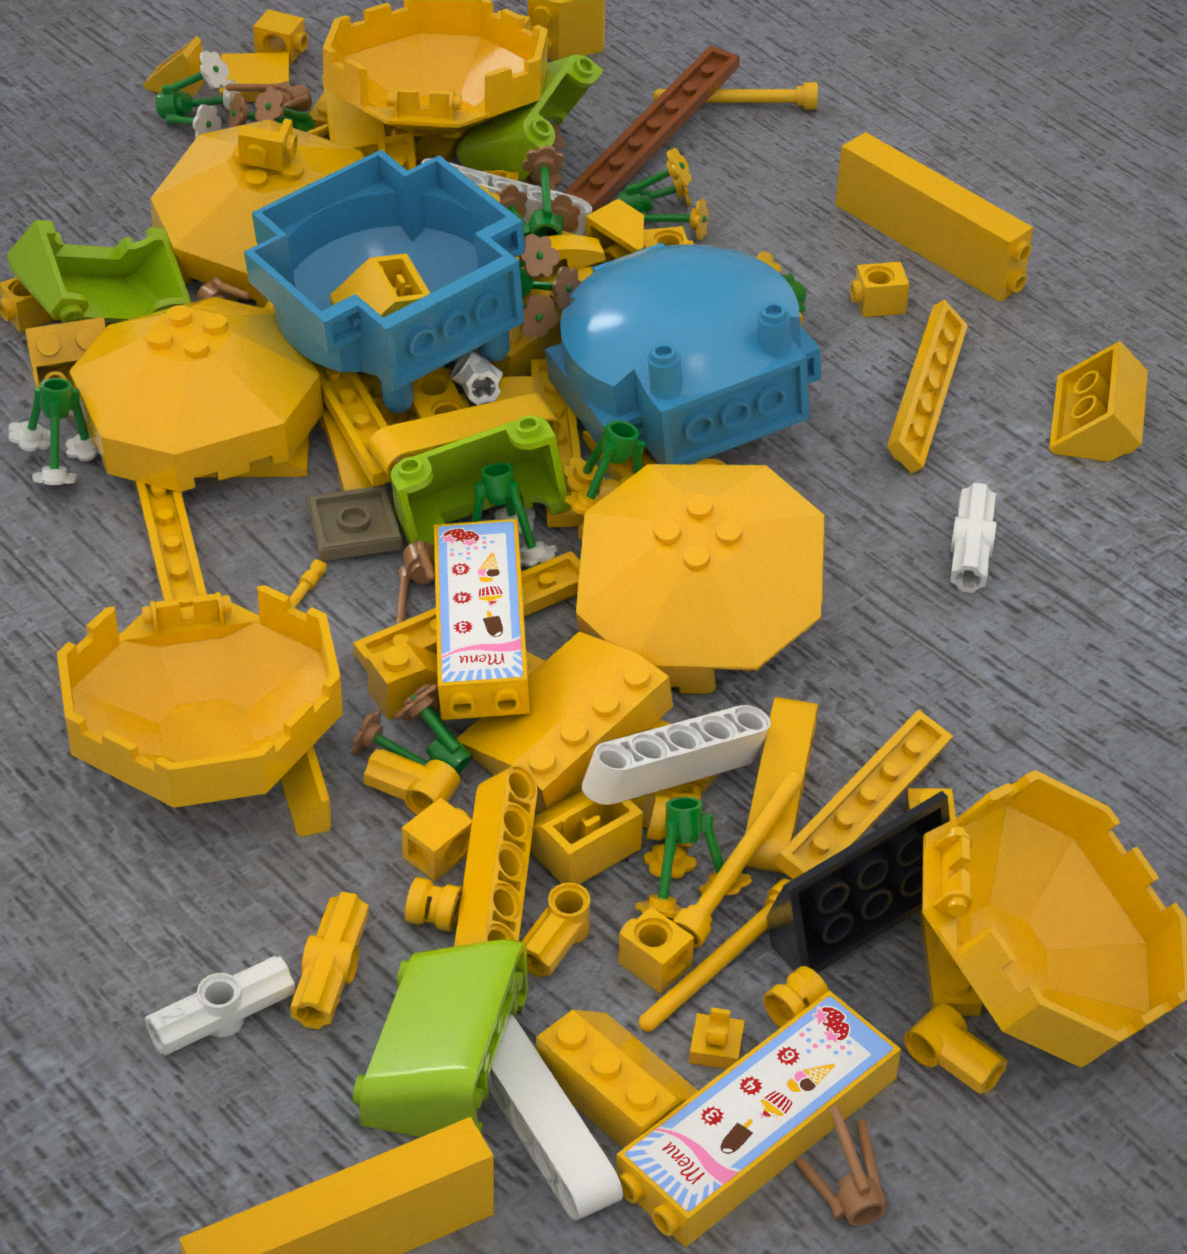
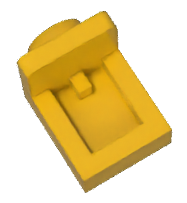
M284 119L279 132L242 125L238 134L239 163L283 171L288 157L294 158L297 150L298 136L292 134V120Z

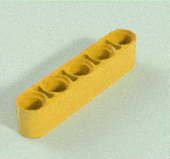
M530 393L389 425L375 432L368 444L369 450L391 479L393 467L404 458L413 457L518 420L524 416L532 415L545 419L551 426L556 438L560 434L562 424L539 394Z
M781 697L774 698L770 715L771 725L764 743L746 832L789 772H799L803 776V784L745 866L747 868L786 874L773 863L795 835L815 733L818 703Z
M512 765L478 785L454 946L500 939L519 941L537 801L535 778L524 766Z

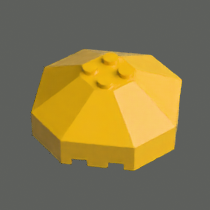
M404 0V7L391 11V5L388 3L364 9V20L351 23V18L347 15L335 18L323 46L324 89L385 124L407 130V133L413 132L416 137L426 134H441L446 138H459L463 136L464 130L541 99L547 73L548 29L540 25L533 26V32L526 29L524 17L508 9L501 10V15L495 13L494 2L491 0Z
M269 119L245 124L246 126L277 132L280 131L282 126L281 123ZM242 125L199 134L151 197L152 225L155 228H165L185 284L189 285L192 278L207 283L218 277L224 283L248 292L250 294L249 298L256 301V307L264 308L268 299L249 283L244 251L258 245L252 212L364 158V155L360 150L292 127V134L298 136L296 154L294 158L288 157L283 171H277L239 163L238 134ZM233 296L234 301L239 299V297Z
M217 297L173 306L170 309L107 325L69 371L76 388L80 390L88 433L95 449L101 453L102 462L107 474L177 492L195 488L194 478L216 472L219 481L250 472L249 462L270 457L273 465L289 461L324 413L320 375L312 361L293 349L284 338L276 323L274 311Z
M647 464L589 508L584 514L576 605L579 632L637 652L667 674L670 679V687H679L680 694L712 693L716 689L714 669L743 670L746 673L751 670L758 671L761 666L821 619L825 555L824 514L766 465Z
M266 585L257 586L259 615L232 603L230 595L221 596L220 592H216L214 594L193 596V606L180 608L179 599L150 601V606L142 607V614L119 634L115 606L106 607L86 625L87 636L77 645L67 642L57 652L71 755L173 808L266 794L343 715L341 676L327 615L313 607L306 613L291 607L289 596Z
M1034 770L1025 774L1013 784L1006 783L990 791L958 818L923 835L922 913L1002 1032L1082 1068L1187 1000V917L1177 902L1166 908L1151 887V884L1159 879L1158 875L1138 847L1131 849L1129 852L1125 850L1112 831L1121 822L1109 806Z

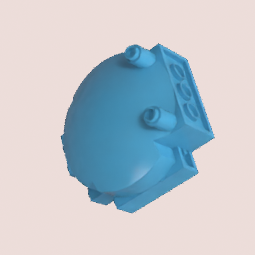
M379 150L252 212L258 245L244 251L249 283L273 304L276 323L284 338L302 356L326 368L340 372H365L377 376L380 379L383 403L392 412L401 413L410 408L414 401L413 381L479 347L480 353L489 361L504 359L510 350L509 331L524 323L519 260L515 258L525 253L523 221L440 155L407 171L383 150ZM404 253L408 254L431 293L384 318L356 294L332 306L329 302L330 294L370 257Z
M659 243L592 267L593 273L583 280L570 295L571 304L561 311L560 332L562 343L545 349L549 380L595 442L598 444L606 423L614 420L626 421L638 429V440L646 443V448L659 464L690 465L808 420V384L821 379L820 347L800 326L798 301L786 279L774 268L753 256L736 250L716 248L709 245L683 244L665 246L663 243Z

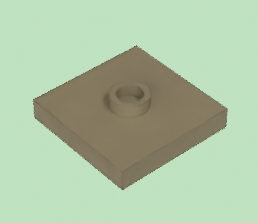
M387 485L306 497L307 510L321 561L402 550V538Z

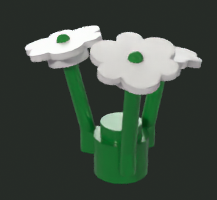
M201 52L200 61L202 64L200 72L174 84L163 85V92L158 93L156 97V109L159 116L165 119L167 124L180 123L192 125L196 131L195 138L199 134L220 130L221 119L217 116L216 106L212 105L224 104L225 109L229 110L235 94H240L238 91H227L224 89L223 96L191 99L187 92L180 90L202 79H205L212 89L224 88L227 84H237L232 79H226L229 75V68L224 61H221L217 52ZM192 107H198L195 118L186 117L187 113L192 111Z
M62 378L43 380L40 383V387L34 388V403L29 421L9 424L8 439L13 443H18L21 449L32 452L38 448L48 449L50 446V466L43 467L42 472L33 473V482L61 485L64 483H75V480H77V474L67 473L66 467L59 466L60 419L66 418L71 409L79 434L65 443L67 457H78L80 461H89L94 459L97 454H101L99 450L95 449L86 427L80 406V390L73 388L69 380ZM41 410L44 411L45 417L50 418V431L38 424Z
M495 462L484 466L480 472L482 481L473 484L475 500L472 522L481 521L484 498H488L489 503L493 505L505 504V508L495 511L494 520L518 519V532L523 534L526 545L520 549L521 567H531L539 562H545L554 558L557 551L556 545L547 546L541 541L535 542L532 530L534 529L535 511L532 509L526 510L522 503L519 484L515 482L513 466L505 462Z

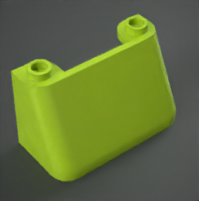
M580 54L548 62L541 99L470 128L456 150L460 163L464 167L479 171L505 170L507 172H519V181L523 182L530 174V172H526L522 168V162L526 159L527 152L530 150L538 151L543 146H552L555 141V130L547 120H554L552 124H556L559 127L587 90L596 82L603 69L590 58Z
M35 219L7 254L12 274L52 318L64 323L104 317L105 322L118 323L170 309L173 306L192 303L165 228L149 227L146 230L147 238L132 242L131 237H124L116 247L63 244L61 235L55 231L51 220Z
M524 416L518 420L413 457L404 458L398 462L391 471V481L398 525L407 544L423 540L434 546V525L447 524L472 515L475 500L473 484L482 481L481 469L495 462H505L513 466L515 482L519 484L520 497L526 510L533 508L532 502L546 505L551 515L571 509L570 505L564 501L568 493L556 435L549 423L540 417ZM484 498L483 510L497 506L489 503L488 498Z
M509 939L414 952L409 961L403 960L401 962L397 975L398 990L366 1075H358L353 1090V1103L359 1105L361 1126L423 1137L471 1117L482 1134L483 1122H478L477 1108L481 1107L482 1101H487L489 1095L488 1077L509 1015L515 1016L517 1011L523 1012L529 994L526 943Z

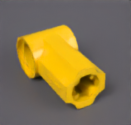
M376 749L372 753L364 772L365 785L403 799L408 809L415 815L421 813L440 797L449 802L461 784L460 776L456 770L443 761L430 760L426 765H423L384 749Z
M562 883L551 890L548 896V907L521 941L526 943L527 969L529 974L537 978L541 976L550 977L573 944L583 941L590 932V895L583 886L576 883Z
M939 1003L935 1005L903 1037L907 1051L918 1063L926 1067H934L939 1064L979 1094L990 1092L1006 1070L1008 1060L968 1032L967 1024L961 1014L947 1004Z

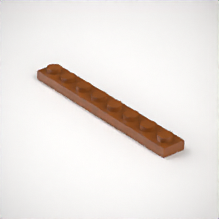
M710 45L564 193L587 201L592 206L591 213L602 208L739 68L740 56Z

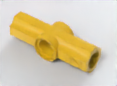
M341 892L336 897H330L317 935L311 934L307 939L302 957V976L290 1006L291 1017L297 1019L303 1027L320 1030L324 1025H331L345 984L351 985L354 980L359 960V943L369 917V904L359 899L357 894Z

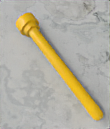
M804 82L803 86H797L796 89H718L705 103H796V106H803V110H817L818 83ZM666 89L655 90L653 93L654 100H656Z
M792 771L786 775L695 905H689L688 908L681 909L673 919L675 924L694 936V948H700L712 931L710 926L712 923V913L802 786L803 776L799 772Z
M781 879L767 892L764 908L643 1013L638 1021L640 1029L645 1032L655 1030L768 929L766 916L783 885L791 880Z

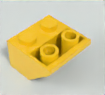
M404 253L370 257L330 294L329 302L332 306L356 294L384 318L431 293L408 254Z
M104 317L25 329L35 387H40V383L45 379L62 378L69 380L73 388H76L69 371L106 328Z
M581 790L534 817L530 852L561 884L576 883L580 885L641 849L643 812L630 799L610 805L599 804L589 799Z

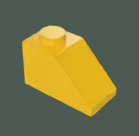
M405 641L367 656L368 693L388 720L395 718L394 715L403 708V702L414 695L421 686L426 684L438 685L436 653Z

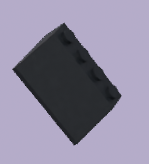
M940 791L783 885L766 918L772 948L793 971L800 966H806L818 973L922 910L923 835L950 822L948 796L943 791Z

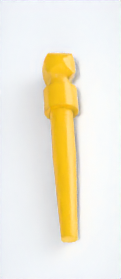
M315 559L310 564L309 570L305 571L298 581L299 585L290 596L291 607L296 608L306 593L313 590L319 582V578L326 572L327 565L325 562Z

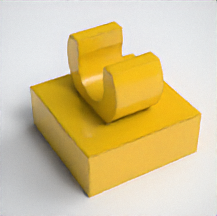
M711 1007L710 1015L697 1013L689 1063L728 1069L740 1057L745 1020L730 1018L731 1010Z

